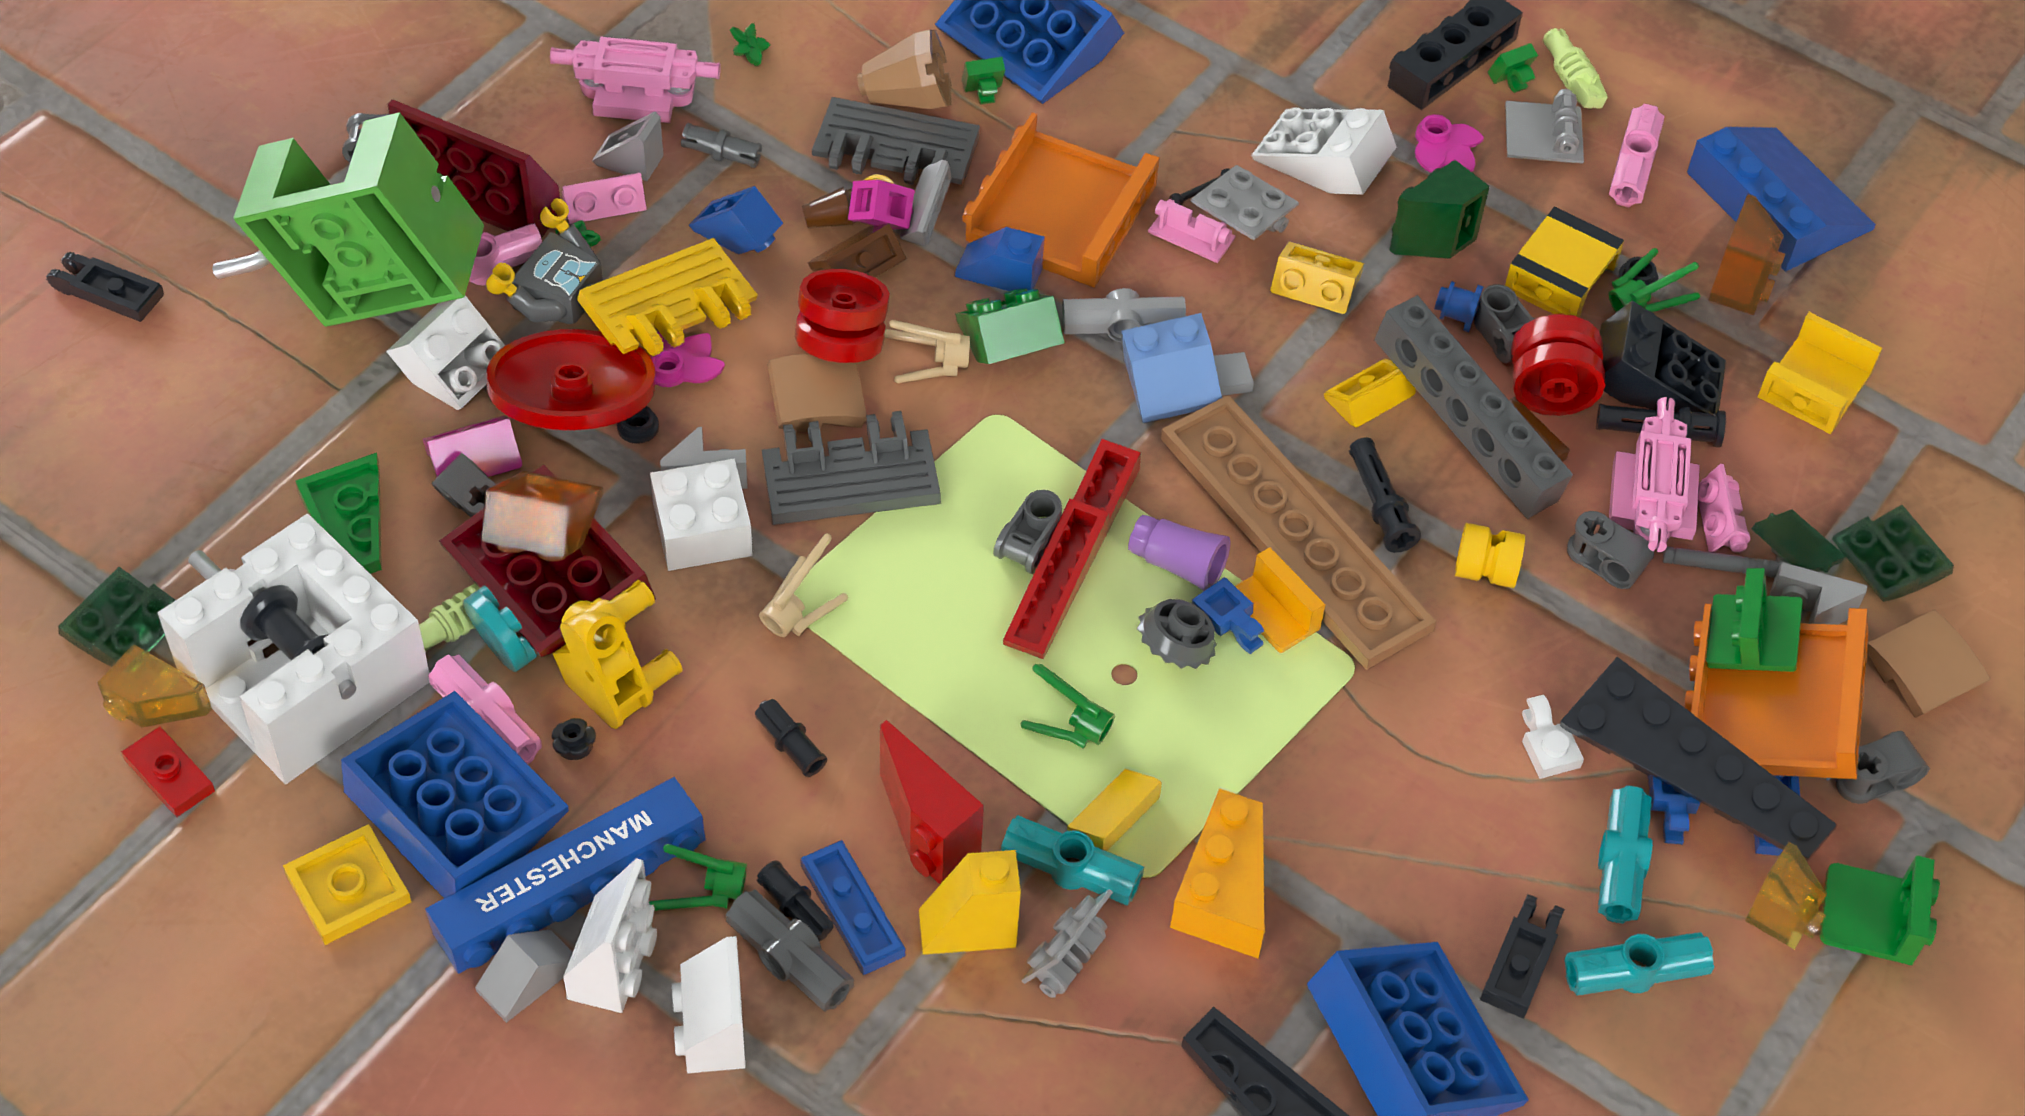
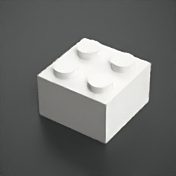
M735 458L650 473L653 506L668 571L753 556L751 523Z

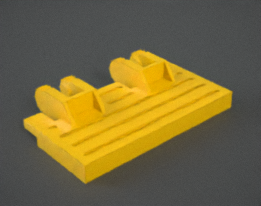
M712 238L580 289L577 301L611 346L616 344L622 354L638 348V340L643 348L647 350V353L653 357L664 351L662 338L657 334L655 328L668 341V344L675 348L685 342L683 330L704 322L706 315L719 329L731 324V315L727 307L740 321L748 318V316L752 315L750 303L757 300L758 294L717 241Z

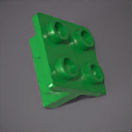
M1747 568L1745 586L1737 585L1736 595L1716 594L1713 596L1706 654L1707 667L1715 669L1796 671L1803 610L1802 598L1767 596L1765 569Z

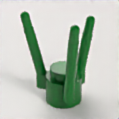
M1653 248L1622 277L1612 281L1614 289L1609 291L1608 294L1610 304L1614 311L1618 312L1628 303L1634 301L1646 310L1655 312L1698 300L1700 294L1694 292L1647 304L1651 300V293L1697 270L1699 264L1693 262L1649 285H1646L1640 279L1637 281L1632 280L1659 253L1657 248Z
M1043 664L1033 665L1032 670L1077 705L1069 720V724L1075 727L1072 732L1027 720L1021 722V727L1039 734L1070 741L1084 749L1088 741L1096 745L1101 744L1114 722L1115 714L1087 699Z
M665 844L663 847L664 852L675 855L676 858L708 867L704 889L712 890L713 895L649 901V904L654 905V911L705 906L727 909L729 898L737 899L743 893L747 863L716 859L692 850Z

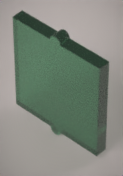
M1793 509L1777 515L1770 513L1767 519L1756 522L1751 528L1794 566L1827 573L1832 566L1842 563L1846 558L1839 549Z

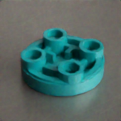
M482 586L463 600L464 609L475 629L492 652L508 669L517 672L537 658V654L523 636L518 637L516 632L522 629L518 619L508 607L500 611L497 609L500 605L486 586Z

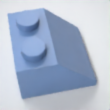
M1201 313L1122 330L1124 362L1143 423L1196 412L1222 398L1212 346Z

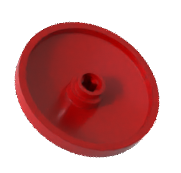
M559 329L519 338L501 348L492 357L486 372L489 398L502 413L527 425L552 430H587L616 424L634 416L645 408L655 392V366L650 356L639 346L633 351L622 354L616 344L611 346L600 331Z

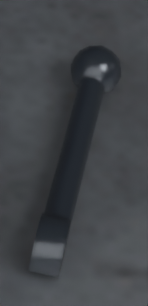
M1228 168L1223 169V170L1221 171L1219 177H1221L1223 174H1225V173H1226L1227 171H1229L1230 169H1228ZM1219 177L1182 194L1173 193L1169 199L1182 206L1185 200L1196 196Z

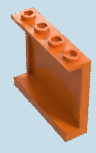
M1032 112L1024 126L1018 125L1009 149L1002 150L999 154L992 175L984 177L979 189V195L975 201L970 200L967 203L962 217V222L966 223V241L973 242L1005 227L1044 236L1042 269L1095 288L1157 185L1160 157L1145 152L1139 164L1135 167L1037 132V114Z
M1705 603L1703 621H1695L1694 646L1699 647V653L1690 657L1689 677L1690 681H1695L1694 691H1686L1685 708L1772 775L1857 779L1869 639L1867 609L1849 608L1847 625L1801 623L1797 670L1786 672L1708 668L1706 665V654L1712 605Z

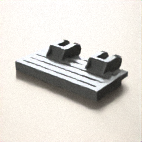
M832 97L812 148V156L829 157V168L838 170L844 154L853 156L851 163L852 171L860 175L865 168L867 159H872L871 167L899 173H903L905 168L904 183L911 185L914 184L919 169H924L928 165L945 160L948 161L952 175L950 183L962 185L964 178L967 176L980 137V125Z
M901 411L892 412V417L890 418L894 437L880 439L879 421L876 415H866V427L871 451H865L863 437L828 441L829 456L824 457L818 421L809 422L808 438L812 447L802 449L796 448L797 439L793 425H783L787 461L782 462L780 448L762 450L773 525L941 504V493L928 429L910 431L912 446H908Z

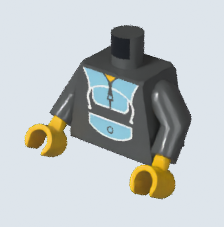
M556 198L551 203V207L558 217L554 216L545 207L541 211L540 220L548 228H557L559 233L550 232L516 274L508 264L498 263L492 270L493 274L486 280V287L490 293L499 295L504 292L507 294L506 300L513 305V309L520 311L532 322L558 321L570 325L576 323L585 312L577 301L580 289L601 282L603 278L600 260L574 224L569 225L565 220L569 213L568 205L562 199Z

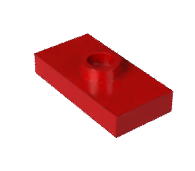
M161 726L121 751L127 764L176 818L215 792L213 783Z

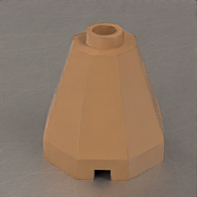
M926 30L914 33L862 64V73L857 75L861 95L868 96L869 101L872 103L936 109L952 105L951 79L949 73L944 72L943 63H947L937 31Z

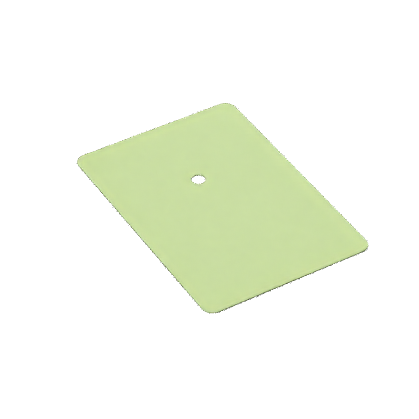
M991 415L984 418L934 461L941 493V504L875 512L816 563L794 592V595L805 606V609L801 612L803 617L840 594H847L848 599L846 602L810 624L808 628L1065 824L1069 825L1124 769L1145 774L1161 781L1160 798L1107 851L1144 866L1142 878H1151L1160 874L1200 834L1219 788L1239 794L1351 680L1355 671L1352 658L1317 632L1283 653L1278 652L1260 634L1258 637L1264 642L1263 646L1251 654L1247 653L1239 645L1231 630L1221 637L1214 632V640L1217 644L1215 646L1216 656L1210 658L1209 665L1201 664L1197 669L1190 666L1180 669L1175 663H1165L1161 656L1152 654L1150 647L1141 641L1142 634L1137 630L1141 623L1138 617L1145 613L1146 608L1154 607L1168 599H1181L1192 603V599L1204 591L1165 569L1147 563L1145 558L1128 550L1130 535L1135 527V523L1142 515H1150L1127 499L1124 500L1044 659L1003 645V638L1034 574L1026 572L1025 566L1007 557L1002 559L995 557L993 551L996 540L1004 526L1011 521L1031 492L1036 490L1054 492L1062 502L1063 513L1069 498H1074L1086 473L1084 469L1013 419L1004 415ZM1225 568L1219 579L1221 580L1225 577L1234 586L1242 582L1240 578ZM1043 664L1087 699L1115 714L1114 722L1101 744L1096 745L1088 741L1084 749L1070 741L1039 734L1021 727V722L1027 720L1072 732L1075 727L1069 724V720L1077 705L1032 670L1033 665ZM1118 665H1129L1136 670L1137 679L1132 684L1121 685L1113 680L1111 672Z

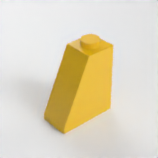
M1016 850L968 853L919 908L923 955L1016 948L1021 894Z

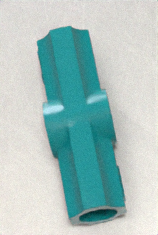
M1627 785L1621 789H1613L1610 797L1607 830H1605L1602 837L1598 858V869L1602 870L1598 913L1603 914L1607 921L1621 924L1637 920L1640 915L1643 882L1649 869L1653 840L1648 838L1652 797L1647 795L1643 788Z
M1019 815L1012 819L1001 845V851L1016 850L1017 861L1051 874L1054 882L1064 889L1074 890L1083 887L1100 895L1110 889L1113 893L1109 898L1127 906L1133 901L1144 873V866L1095 847L1089 836L1083 832L1072 830L1060 833ZM1076 858L1080 860V862L1072 863L1067 862L1064 859Z
M1702 932L1659 939L1647 934H1635L1630 936L1624 944L1570 952L1566 954L1564 960L1566 980L1570 991H1573L1576 996L1616 989H1624L1631 993H1643L1648 991L1654 983L1710 975L1714 969L1713 948L1708 936L1705 937ZM1632 960L1642 962L1646 967L1638 966Z

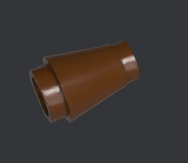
M841 187L809 202V204L802 205L807 228L853 225V221L848 220L852 189L844 190V187Z

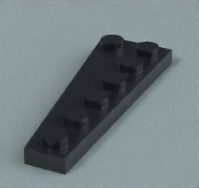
M1618 656L1560 721V726L1566 731L1608 754L1613 753L1633 764V768L1648 776L1651 774L1674 787L1673 790L1688 798L1691 796L1714 809L1716 814L1735 824L1743 825L1749 832L1805 863L1810 860L1836 829L1837 824Z
M1215 1007L1183 1037L1181 1047L1243 1116H1349Z

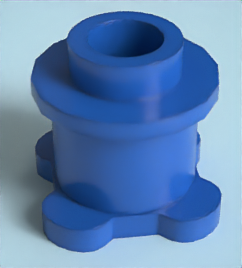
M1451 281L1449 288L1441 286L1434 307L1435 310L1441 311L1439 319L1444 320L1445 317L1464 322L1463 331L1469 332L1484 286L1478 285L1475 292L1456 287L1454 281Z

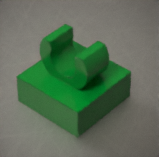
M1532 43L1500 54L1487 72L1494 84L1507 80L1513 93H1517L1527 89V82L1535 79L1530 65L1537 58L1538 54Z
M996 57L965 62L961 78L964 92L977 91L980 105L995 103L994 94L998 93L997 87H1001L1005 74L1003 58Z

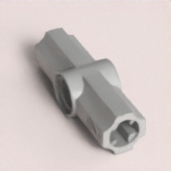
M1127 288L1113 290L1105 298L1063 299L1062 304L1064 334L1108 333V336L1117 342H1122V330L1186 316V304L1183 297H1140L1136 291Z

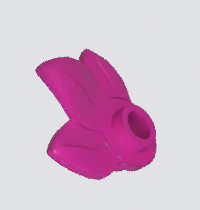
M1429 115L1416 128L1415 137L1419 143L1415 149V156L1420 166L1428 172H1432L1442 166L1445 167L1454 160H1457L1472 172L1475 168V158L1470 148L1483 142L1484 137L1469 125L1451 124L1444 116Z
M657 332L662 338L664 351L653 357L650 355L655 366L656 385L674 387L682 382L704 383L716 378L723 371L725 363L710 357L712 344L709 333L686 337L682 345L673 348L661 333Z

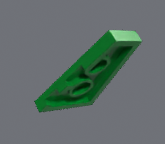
M377 452L296 480L299 495L308 514L370 574L382 570L380 468Z

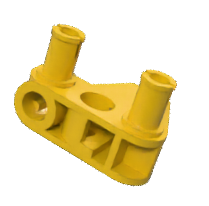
M640 580L635 581L633 585L610 601L597 598L593 602L579 601L572 604L566 610L560 625L566 644L553 653L566 685L606 724L614 729L623 725V720L641 707H648L652 704L653 691L675 675L680 674L683 670L678 658L668 649L661 651L658 656L642 667L638 662L625 630V623L648 606L650 607L655 604V598L651 590Z

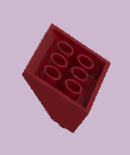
M391 99L387 104L389 115L401 113L438 162L437 173L450 178L481 221L505 231L535 224L541 238L544 236L549 228L542 224L540 214L547 207L554 216L558 217L557 213L552 209L551 203L556 198L560 199L559 185L530 155Z
M544 464L439 540L441 546L479 588L486 586L492 592L500 605L499 611L505 607L512 611L522 626V629L518 632L529 642L540 657L556 652L566 644L560 625L566 610L572 604L579 601L593 602L597 598L610 601L637 580L644 582L655 598L646 573Z

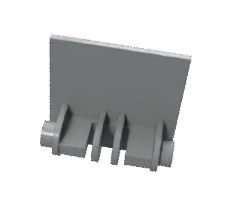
M1562 89L1554 97L1553 104L1506 101L1507 157L1583 164L1581 107L1576 106V95L1569 89Z
M1235 165L1191 199L1193 204L1252 240H1255L1267 229L1271 232L1276 230L1280 233L1283 232L1289 223V219L1285 215L1299 205V202L1238 165Z
M1109 889L1095 899L1088 895L1075 910L1072 907L1067 909L1053 926V929L1057 932L1049 944L1046 941L1042 942L1028 958L1027 963L1031 968L1021 981L1025 984L1036 977L1042 982L1040 989L1047 996L1054 998L1057 994H1063L1076 977V973L1082 970V963L1088 962L1091 955L1106 938L1105 930L1107 925L1101 918L1095 915L1113 892Z

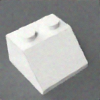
M737 936L722 939L680 964L681 983H672L674 1012H683L684 1025L674 1026L676 1056L685 1055L687 1073L746 1068Z

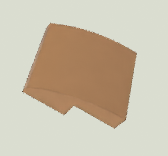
M808 353L784 356L769 361L767 366L779 429H783V425L792 424L795 431L808 432L809 422L818 421L819 427L826 423L862 428L867 414L856 363L826 361Z
M1932 610L1868 642V654L1884 683L1894 679L1915 718L1991 680L1966 641L1936 610Z

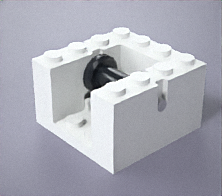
M308 513L242 556L243 565L236 570H228L227 568L221 570L203 551L197 550L193 552L188 562L206 581L158 612L178 674L285 785L430 683L428 677L430 673L418 620ZM249 640H257V642H255L251 646H248L247 642ZM274 643L279 650L265 659L262 650Z

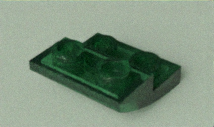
M1903 505L1873 521L1867 516L1832 536V541L1883 602L1919 591L1953 573V563Z
M118 567L58 626V634L92 657L128 674L165 637L158 612L176 600L155 584L148 588L121 567Z

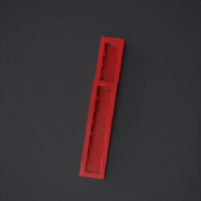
M1101 439L1074 498H1069L1003 638V645L1044 659L1140 470L1141 452Z

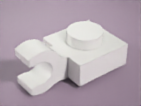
M1545 695L1528 698L1526 702L1530 709L1523 710L1522 715L1530 732L1525 733L1522 743L1539 779L1581 768L1584 758L1572 733L1563 729L1560 724H1553L1551 708Z

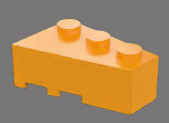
M1219 788L1175 898L1170 928L1258 959L1265 932L1263 803Z

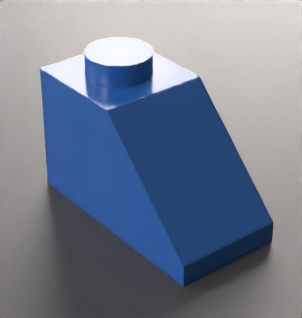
M756 186L711 201L689 226L694 232L707 239L714 238L719 245L739 255L751 250H755L758 253L766 249L774 242L775 237L773 234L783 222Z
M1005 227L968 243L956 268L955 277L1006 291L1027 288V291L1034 290L1043 266L1044 236Z

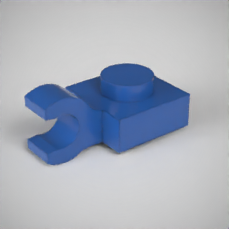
M1222 578L1192 599V604L1203 610L1211 619L1215 632L1220 637L1231 630L1239 645L1249 654L1263 646L1264 642L1258 636L1264 632V628L1256 619L1250 616L1253 614V603L1227 578Z
M1650 774L1648 776L1649 794L1652 797L1651 810L1664 811L1665 813L1663 824L1664 843L1683 845V831L1689 830L1688 814L1697 813L1700 801L1691 796L1688 798L1673 790L1674 787Z

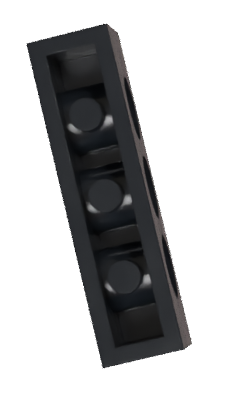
M1469 0L1463 9L1453 16H1447L1437 28L1429 34L1424 33L1415 44L1405 51L1398 52L1393 57L1389 65L1391 71L1387 87L1420 110H1423L1517 39L1523 12L1506 0Z

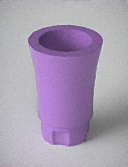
M1142 515L1135 523V527L1130 535L1128 550L1145 558L1147 563L1165 569L1205 591L1217 583L1222 575L1229 556L1230 537L1189 528L1164 518L1159 520Z

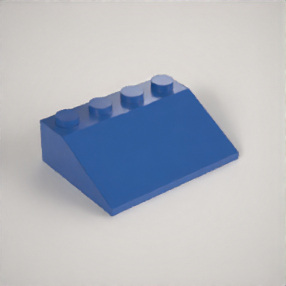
M954 0L935 23L938 29L981 60L1002 57L1005 66L1004 76L1042 104L1100 63L1124 34L1114 15L1094 0Z
M1725 127L1696 142L1687 173L1785 272L1875 228L1876 224L1776 127Z
M453 691L341 759L344 793L443 898L525 856L569 811V806L456 691Z
M1438 942L1336 951L1307 983L1319 1010L1327 1021L1340 1049L1347 1058L1377 1116H1498L1524 1106L1529 1101Z

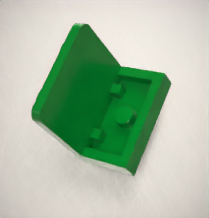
M1916 855L1903 878L1840 863H1832L1826 871L1820 940L1829 946L1912 966L1924 945L1931 946L1936 933L1937 920L1930 917L1931 906L1935 905L1940 888V880L1933 878L1935 859Z

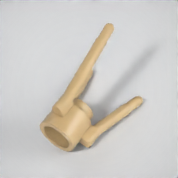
M897 320L889 322L890 327L903 331L886 329L885 337L935 346V362H943L941 367L897 375L894 378L896 383L917 381L943 375L957 376V368H968L970 336L961 335V333L943 332Z
M827 533L821 538L807 558L804 556L798 558L773 599L759 613L763 624L774 634L786 637L792 631L797 636H800L810 624L847 601L848 595L842 593L803 617L801 612L805 609V606L794 595V592L831 541L832 537L830 534Z

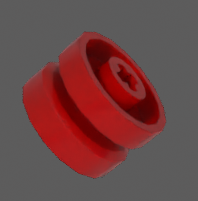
M825 269L813 272L803 278L798 299L800 311L795 327V339L798 346L812 356L837 363H858L877 356L881 353L884 345L886 330L884 321L888 313L890 293L886 285L875 277L847 269Z
M1553 314L1538 317L1524 324L1514 334L1511 345L1512 363L1514 366L1512 374L1513 391L1517 401L1523 403L1530 411L1550 416L1576 414L1592 407L1602 397L1605 388V372L1602 364L1603 342L1599 330L1590 321L1575 315Z

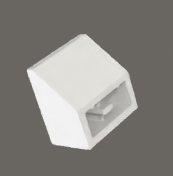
M465 296L464 298L438 303L386 352L414 385L459 410L487 384V366L492 357L505 345Z

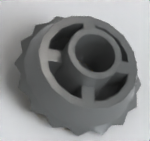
M1168 599L1154 607L1146 608L1145 613L1138 617L1141 623L1137 630L1142 634V643L1150 647L1152 654L1161 656L1165 663H1175L1180 669L1186 666L1197 669L1201 664L1209 665L1210 658L1216 656L1215 646L1217 644L1214 640L1215 629L1212 621L1203 610L1194 604L1181 599Z

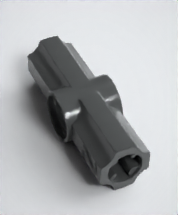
M757 890L745 891L734 900L732 907L726 913V922L758 950L762 963L773 976L783 982L789 979L824 1012L829 1009L834 1010L846 999L847 994L854 987V978L821 949L818 938L805 923L796 918L790 921Z

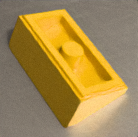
M1384 358L1323 394L1325 400L1350 425L1356 428L1416 394V388L1393 361Z
M1124 769L1067 826V830L1083 832L1089 836L1095 847L1108 851L1160 798L1162 782L1154 777Z

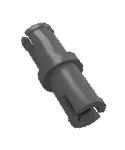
M691 123L685 125L682 137H686V139H681V147L711 154L714 160L723 161L725 158L749 165L752 168H756L759 163L761 154L757 153L762 151V144L732 137L730 132L726 130L715 132L692 125Z

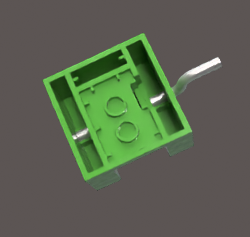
M399 112L363 122L345 181L331 185L294 138L258 146L233 219L258 247L259 251L248 256L214 263L213 273L216 278L221 279L253 272L271 263L324 327L464 298L484 229V223L450 178L437 173L438 162Z

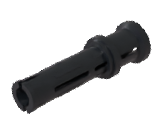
M1599 404L1596 429L1640 434L1644 422L1621 419L1645 420V418L1657 416V410ZM1682 407V409L1679 408L1677 412H1674V419L1687 424L1686 438H1690L1692 441L1711 442L1714 447L1722 446L1726 426L1725 411L1718 410L1716 414L1691 412L1690 407ZM1694 426H1705L1710 428H1697Z
M1368 437L1357 439L1349 446V454L1356 464L1363 484L1373 503L1371 516L1373 521L1382 528L1385 535L1383 538L1384 546L1393 553L1407 551L1419 542L1421 538L1420 529L1417 525L1412 524L1408 516L1409 505L1407 501L1396 494L1375 448L1374 441Z

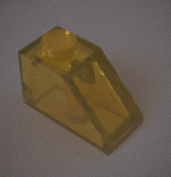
M135 645L97 682L104 699L103 707L117 720L124 721L128 719L140 727L207 716L212 710L203 683Z
M1790 842L1787 843L1769 871L1745 919L1746 922L1794 950L1804 934L1812 939L1826 917V914L1819 911L1827 895L1796 845Z

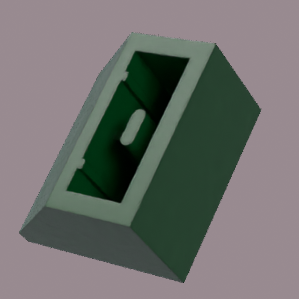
M1457 160L1452 161L1442 169L1437 168L1433 170L1427 179L1415 187H1408L1398 198V210L1395 223L1392 226L1393 234L1389 251L1394 255L1452 258L1477 240L1490 186Z

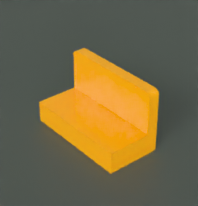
M1271 547L1257 554L1253 575L1235 587L1253 603V614L1250 616L1256 619L1264 628V632L1261 634L1278 652L1283 653L1320 630L1326 604Z

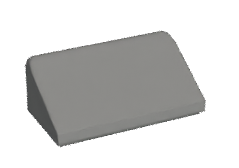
M940 160L923 169L914 193L909 229L901 230L900 238L902 240L922 246L929 244L952 179L948 161Z

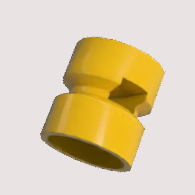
M1465 523L1454 576L1479 581L1483 576H1488L1491 584L1515 588L1521 567L1526 535L1501 530L1497 535H1493L1489 527Z

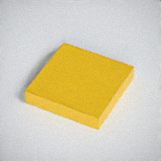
M369 824L283 865L290 884L325 945L411 903L408 890Z

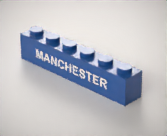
M674 776L425 908L432 933L458 974L469 968L479 967L488 962L498 952L508 935L539 931L554 922H561L570 918L578 909L593 902L595 895L635 859L644 861L645 876H648L659 865L676 857L664 852L663 847L665 844H671L692 851L695 850L700 843L706 841L703 816Z

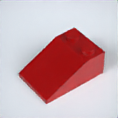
M888 720L881 723L880 776L910 861L921 875L925 877L931 876L936 882L941 884L968 853L981 852L984 805Z

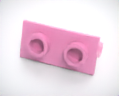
M641 173L563 186L562 198L569 208L567 216L569 224L580 220L584 222L647 210Z
M1161 199L1155 209V214L1159 216L1148 229V233L1218 263L1236 237L1232 234V230L1227 228V224L1224 222L1220 223L1202 214L1194 218L1192 217L1193 210L1175 203L1172 199H1168L1167 202Z
M1721 463L1698 486V502L1708 551L1715 553L1724 545L1730 547L1734 552H1741L1748 547L1750 534L1747 531L1745 517L1739 516L1743 511L1739 494L1740 488L1738 482L1733 480L1732 476L1726 475L1724 464Z

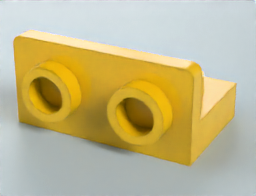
M1289 241L1278 257L1270 290L1272 293L1345 314L1350 304L1352 292L1361 278L1364 263Z

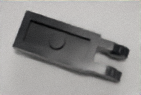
M67 252L61 259L63 266L73 275L59 269H52L46 276V280L51 287L70 296L72 294L139 322L143 321L164 296L162 285L158 282L94 257L90 259L79 254L76 255L74 252Z
M1527 894L1518 918L1514 917L1480 997V1001L1523 1019L1526 1016L1558 937V934L1555 933L1565 910L1555 905L1554 909L1549 912L1545 922V929L1531 924L1528 921L1533 917L1537 907V897Z

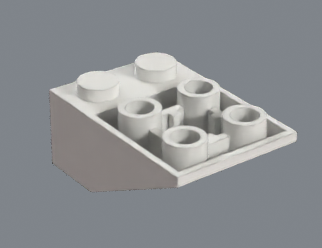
M1291 108L1286 109L1281 114L1280 118L1251 156L1253 160L1330 194L1363 195L1397 146L1384 110H1366L1364 108L1354 110Z
M635 859L595 895L563 976L567 1000L622 1013L628 996L633 998L636 996L642 978V970L639 969L643 956H651L657 938V929L652 928L651 924L654 915V905L649 904L651 881L646 880L643 860Z

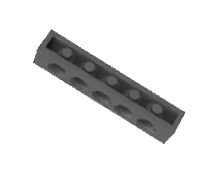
M1417 295L1387 310L1374 339L1375 342L1401 370L1522 514L1528 519L1557 503L1571 480L1573 473Z

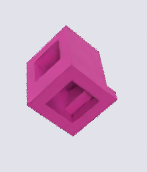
M882 180L853 181L848 220L874 226L889 223L892 229H909L913 212L914 190Z

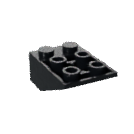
M1634 301L1628 303L1601 324L1600 335L1603 342L1602 364L1605 372V393L1621 403L1657 410V401L1660 398L1667 397L1666 406L1669 398L1675 401L1674 412H1677L1679 408L1682 409V407H1690L1691 412L1716 414L1720 408L1726 366L1724 358Z

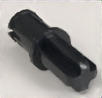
M775 699L764 700L759 704V708L755 711V717L776 740V749L780 752L785 751L801 769L805 777L814 776L822 770L827 763V758L805 734L806 727L802 723H795Z
M778 860L768 863L760 870L756 881L780 905L779 911L785 917L790 916L792 919L796 918L805 923L816 935L819 942L824 940L833 930V922L810 898L811 890L807 886H800Z

